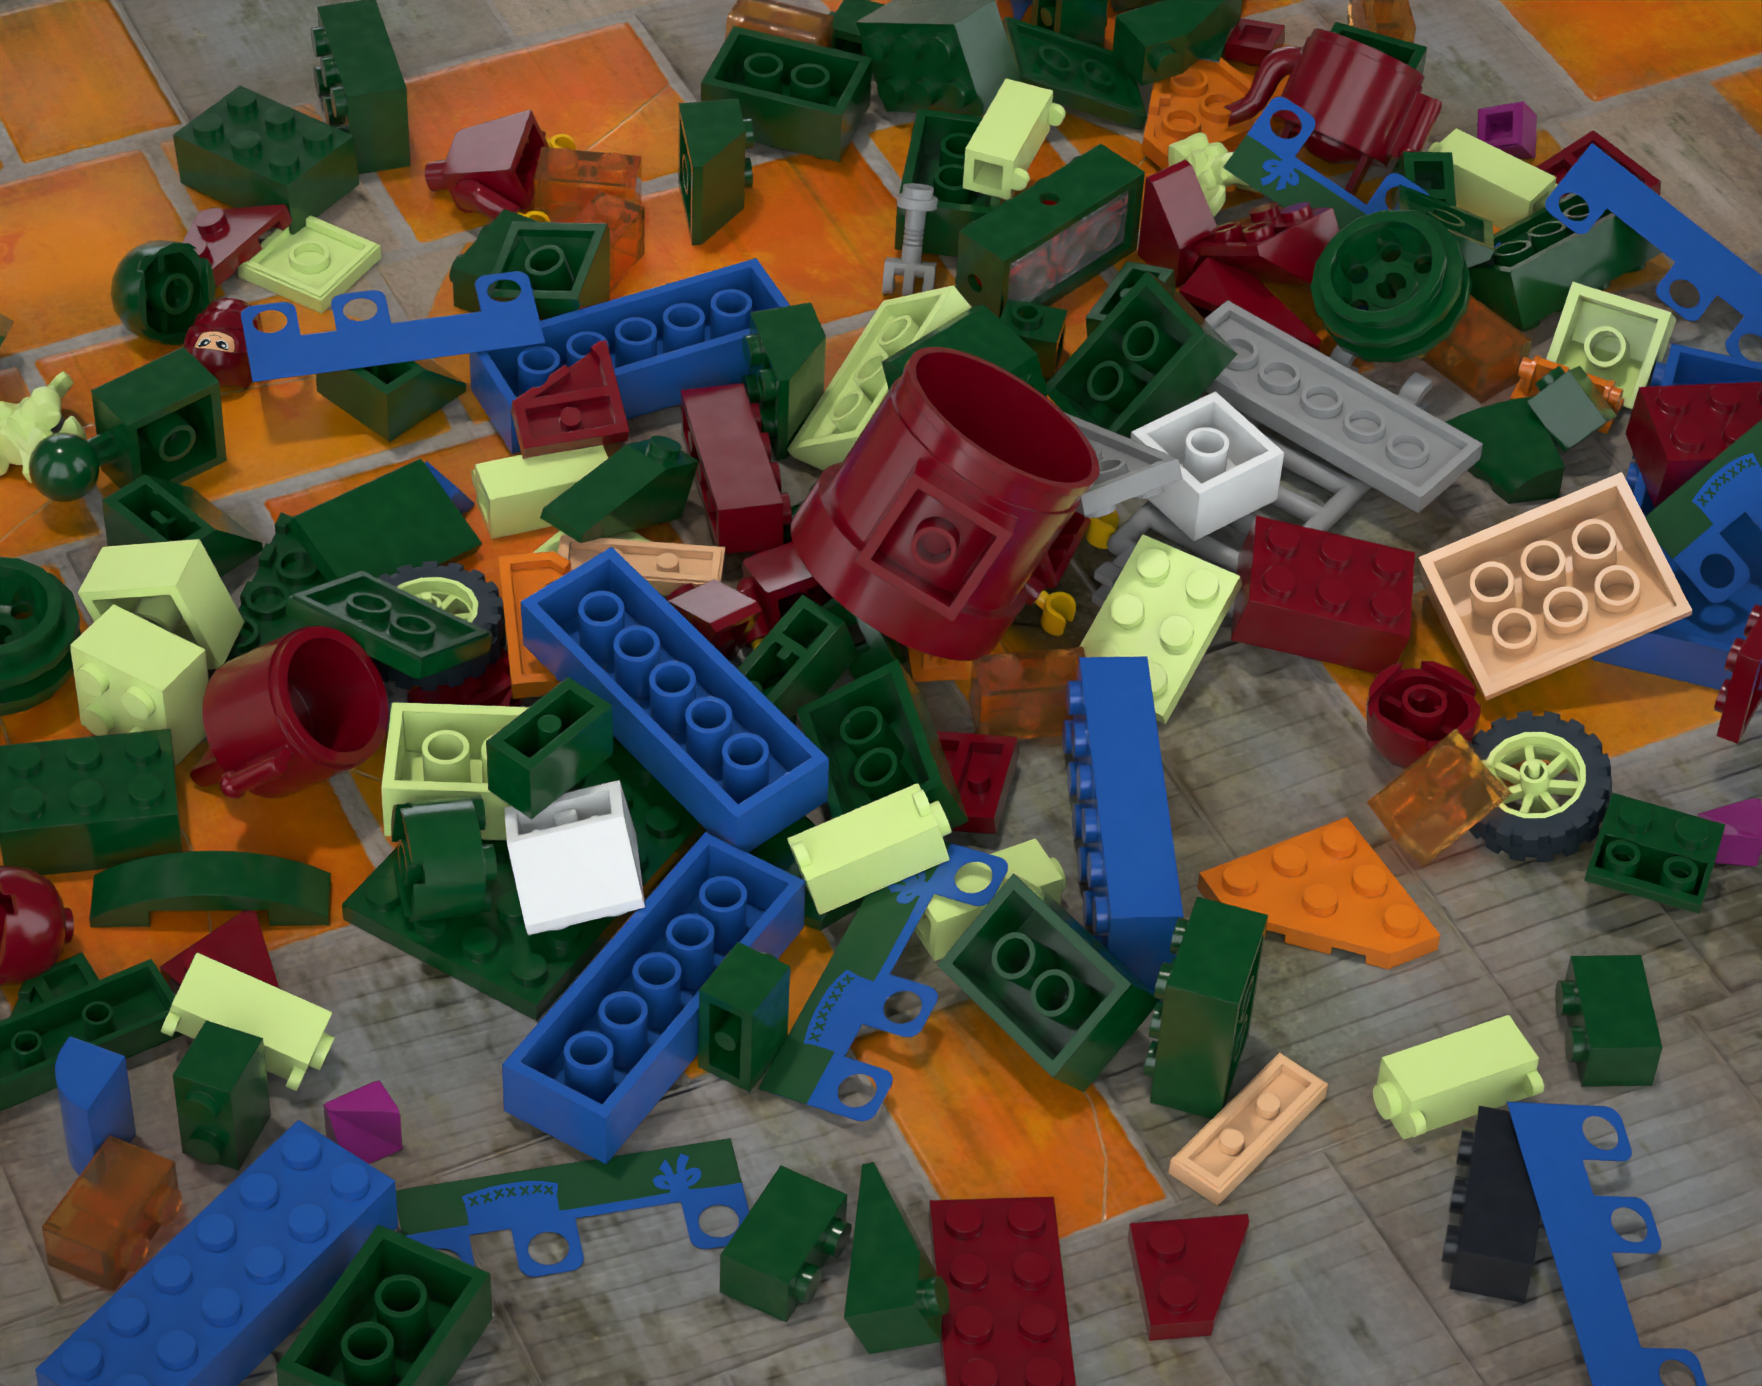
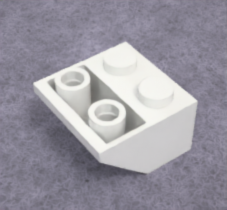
M620 780L564 793L532 820L512 806L504 807L507 846L528 935L548 930H561L569 925L607 916H619L628 911L645 908L637 836Z

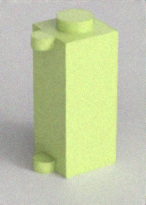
M1005 79L965 148L964 189L1008 200L1012 199L1016 190L1021 191L1026 188L1030 180L1027 170L1049 133L1050 125H1060L1066 115L1061 105L1052 103V90Z
M1457 128L1440 143H1433L1427 151L1452 152L1456 207L1492 221L1494 226L1502 230L1544 208L1546 199L1558 185L1555 183V176Z
M603 445L529 458H522V455L475 464V469L471 470V477L476 491V504L491 539L551 527L552 525L540 518L543 508L608 459Z
M917 783L787 839L802 879L806 881L807 890L818 914L821 915L950 860L943 837L951 834L952 831L939 801L929 804L923 789L921 790Z
M1036 838L991 854L1003 858L1008 864V871L997 892L1014 873L1043 889L1060 905L1062 891L1066 888L1064 871L1056 858L1048 857ZM981 862L967 863L955 875L956 886L966 893L980 892L992 880V870ZM934 894L914 931L934 961L942 959L986 905L973 906Z
M196 953L160 1031L171 1037L177 1031L195 1039L207 1020L261 1037L264 1042L266 1071L288 1080L285 1087L296 1092L309 1066L320 1071L335 1038L325 1033L332 1015L331 1011L200 953Z
M1506 1015L1382 1057L1377 1084L1373 1088V1098L1380 1115L1386 1120H1391L1404 1140L1477 1115L1479 1106L1498 1108L1506 1105L1507 1102H1515L1539 1095L1544 1092V1084L1537 1071L1539 1057L1512 1018Z

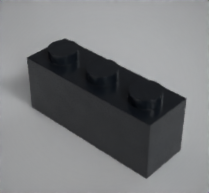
M1479 1106L1474 1130L1462 1128L1456 1164L1467 1166L1466 1177L1455 1176L1449 1204V1213L1460 1214L1459 1225H1447L1441 1262L1453 1264L1449 1289L1524 1303L1534 1267L1540 1211L1510 1112Z

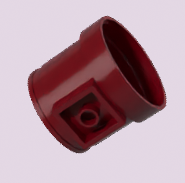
M943 347L922 348L912 354L904 367L903 375L895 380L844 461L833 464L822 472L792 519V542L801 561L816 581L837 602L869 626L903 645L932 656L956 661L978 660L988 656L996 648L1024 607L1027 598L1026 582L1078 508L1082 495L1088 492L1097 480L1100 470L1099 461L1090 442L1077 425L1052 401L1020 378L993 363L959 350Z

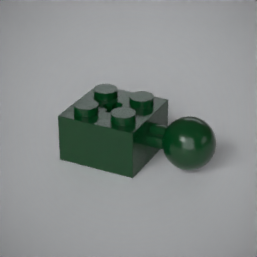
M181 347L92 389L91 394L97 435L88 440L76 434L65 432L47 436L35 446L31 453L29 475L33 485L43 496L57 502H71L87 495L97 482L100 466L101 470L120 489L144 474L177 484L195 477L227 461L219 381L184 347Z

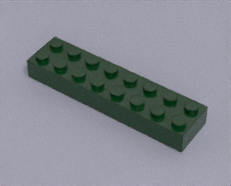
M149 959L0 1020V1112L57 1088L55 1064L61 1048L70 1036L123 1055L127 1059L184 1035L175 1031L171 1037L160 1032L175 999V995L153 960Z

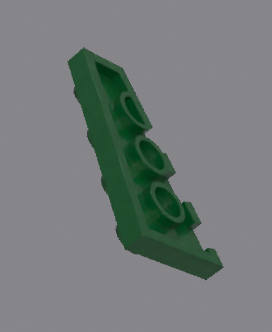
M280 513L275 523V535L270 544H265L258 558L259 568L252 582L247 581L240 595L241 605L238 611L244 620V624L224 663L294 630L309 627L286 615L288 597L328 582L288 527L293 516ZM208 669L209 680L217 669Z

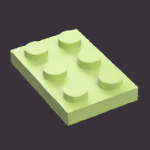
M1142 534L1066 669L1067 680L1077 681L1079 657L1147 656L1156 721L1166 725L1242 587L1241 577Z

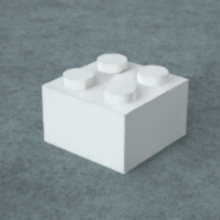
M1216 391L1131 432L1132 440L1178 458L1183 479L1165 485L1163 493L1147 499L1192 541H1196L1277 500L1284 452Z

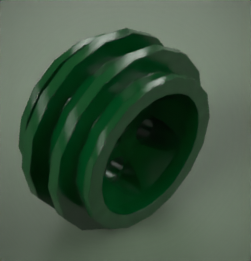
M1383 210L1355 219L1332 237L1316 261L1310 288L1318 317L1323 321L1326 332L1344 352L1367 362L1397 363L1427 353L1452 334L1467 311L1472 281L1465 256L1460 251L1457 239L1440 220L1416 210ZM1423 263L1431 266V271L1424 274L1418 273L1417 269ZM1366 305L1369 309L1365 311L1356 309V307Z
M0 557V716L27 711L50 699L74 673L70 645L81 635L79 628L80 616L73 593L55 575L46 572L42 567L19 558Z

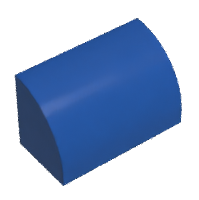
M70 1036L61 1048L55 1064V1077L67 1153L75 1172L90 1185L100 1188L136 1135L126 1057Z

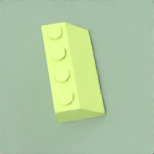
M954 285L888 299L881 303L788 447L787 451L794 458L823 471L833 464L844 461L889 391L882 361L972 308Z

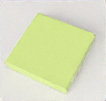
M310 215L305 219L306 226L294 235L289 233V227L285 230L277 228L260 244L262 250L249 261L238 266V277L322 314L331 306V301L335 296L344 294L381 259V245Z

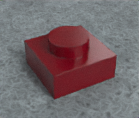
M1240 18V22L1235 25L1225 43V59L1240 61L1249 66H1259L1266 55L1274 49L1283 46L1285 42V25Z

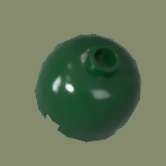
M148 241L130 250L122 258L112 277L111 299L115 313L127 330L153 343L164 345H181L184 343L186 334L190 326L194 324L198 314L202 313L215 300L216 284L212 266L206 258L198 256L197 252L193 250L197 249L190 243L177 241Z

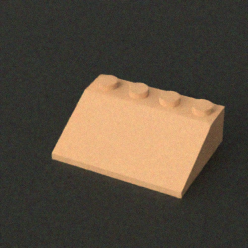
M1622 472L1419 557L1422 585L1446 634L1486 701L1692 615V609Z

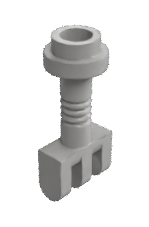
M915 183L904 184L903 193L897 194L896 205L906 209L904 225L906 229H904L905 234L903 235L905 239H903L904 244L902 245L901 258L886 257L882 294L893 295L896 284L895 275L904 276L902 296L914 293L915 277L924 278L922 292L934 290L937 263L921 261L926 211H935L937 209L938 199L933 196L934 188L932 186Z

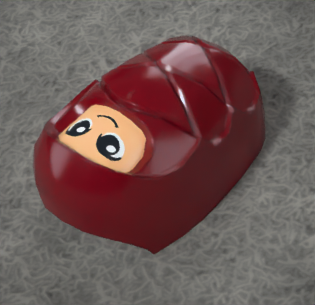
M218 298L212 301L202 313L198 314L194 324L190 326L183 347L219 381L220 387H243L248 389L253 381L241 312L251 305L239 299ZM257 314L253 319V326L258 331L264 332L260 314Z

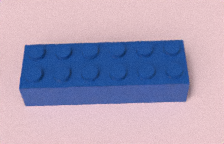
M757 258L542 320L540 324L545 340L543 344L469 353L471 390L510 452L515 454L521 452L511 413L512 401L532 387L542 386L547 381L549 375L562 366L566 365L569 368L590 353L591 346L598 341H607L624 412L628 420L681 404V390L741 384L742 375L749 374V367L746 364L743 353L742 338L744 335H750V312L790 306V304Z
M613 547L608 548L520 601L523 645L560 683L567 677H570L612 705L613 736L712 836L748 853L828 801L829 758Z
M1079 657L1077 681H1067L1068 715H1073V720H1063L1062 743L1064 754H1072L1074 757V762H1068L1067 786L1069 796H1077L1079 804H1073L1072 810L1074 839L1082 838L1084 847L1078 848L1079 882H1088L1090 890L1083 892L1084 926H1093L1094 937L1154 993L1162 963L1171 964L1173 957L1176 958V954L1170 953V945L1178 918H1184L1148 657Z
M705 832L645 900V908L638 909L502 1064L504 1111L607 1164L698 1055L699 989L737 942L759 952L769 953L777 959L804 928L806 881Z
M297 1120L35 1369L38 1386H238L323 1302L378 1224L392 1231L398 1227L395 1180L302 1121Z

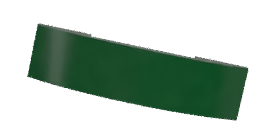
M187 851L145 857L108 868L94 875L89 917L90 927H150L152 911L268 910L269 926L329 925L331 873L290 859L237 851Z

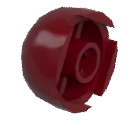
M1422 661L1420 668L1402 670L1404 662L1392 664L1377 674L1369 688L1366 703L1368 735L1379 754L1395 766L1419 772H1431L1446 768L1459 759L1465 749L1469 748L1471 740L1478 729L1481 704L1479 705L1475 699L1476 689L1474 685L1456 669L1434 661Z
M0 866V986H13L36 978L51 969L58 961L64 944L70 943L72 940L74 918L71 909L64 908L59 891L49 879L29 868Z

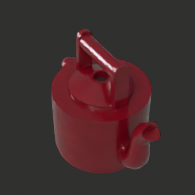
M1314 28L1311 36L1306 38L1303 47L1288 45L1276 48L1266 55L1255 73L1250 90L1246 96L1224 106L1225 109L1231 112L1228 127L1250 120L1265 108L1281 80L1289 76L1280 97L1290 100L1313 116L1316 123L1315 129L1303 146L1313 156L1329 163L1357 164L1344 189L1355 196L1371 165L1387 168L1392 157L1399 159L1403 152L1423 151L1442 109V102L1421 93L1425 77L1414 68L1363 43L1331 31ZM1280 110L1272 115L1271 118L1284 126L1281 138L1292 139L1300 133L1301 121L1295 113L1288 110Z
M314 626L294 630L224 663L211 676L205 689L202 706L203 724L210 746L199 763L190 772V778L201 787H208L220 782L221 791L231 799H239L247 791L257 796L275 799L290 796L361 765L380 747L388 726L389 707L383 680L374 662L367 655L366 651L348 635L330 627Z

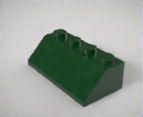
M1570 193L1559 199V208L1567 218L1573 221H1582L1587 218L1589 207L1582 197ZM1546 207L1493 234L1495 248L1491 259L1468 268L1472 281L1469 302L1488 324L1507 326L1514 332L1528 331L1538 327L1542 318L1553 312L1563 311L1572 282L1602 291L1612 285L1611 281L1626 273L1642 270L1647 265L1646 261L1663 252L1608 209L1603 212L1586 234H1577L1551 215Z

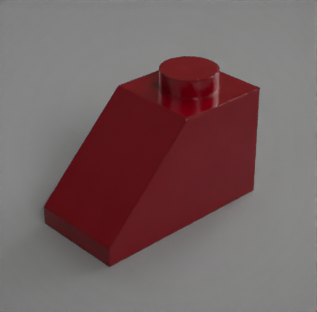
M1187 160L1178 162L1146 177L1138 256L1148 265L1174 270L1175 287L1177 288L1185 284L1205 260L1197 256L1195 246L1212 238L1211 231L1217 227L1195 171Z
M715 579L699 587H695L693 583L683 585L666 598L728 661L737 656L762 612L757 601Z

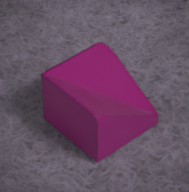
M1524 101L1478 109L1477 139L1518 159L1535 158L1537 115Z
M1747 799L1698 813L1697 817L1726 824L1715 863L1757 867L1762 850L1761 799Z
M380 1080L371 1082L323 1104L326 1137L366 1163L371 1164L403 1149L400 1111Z

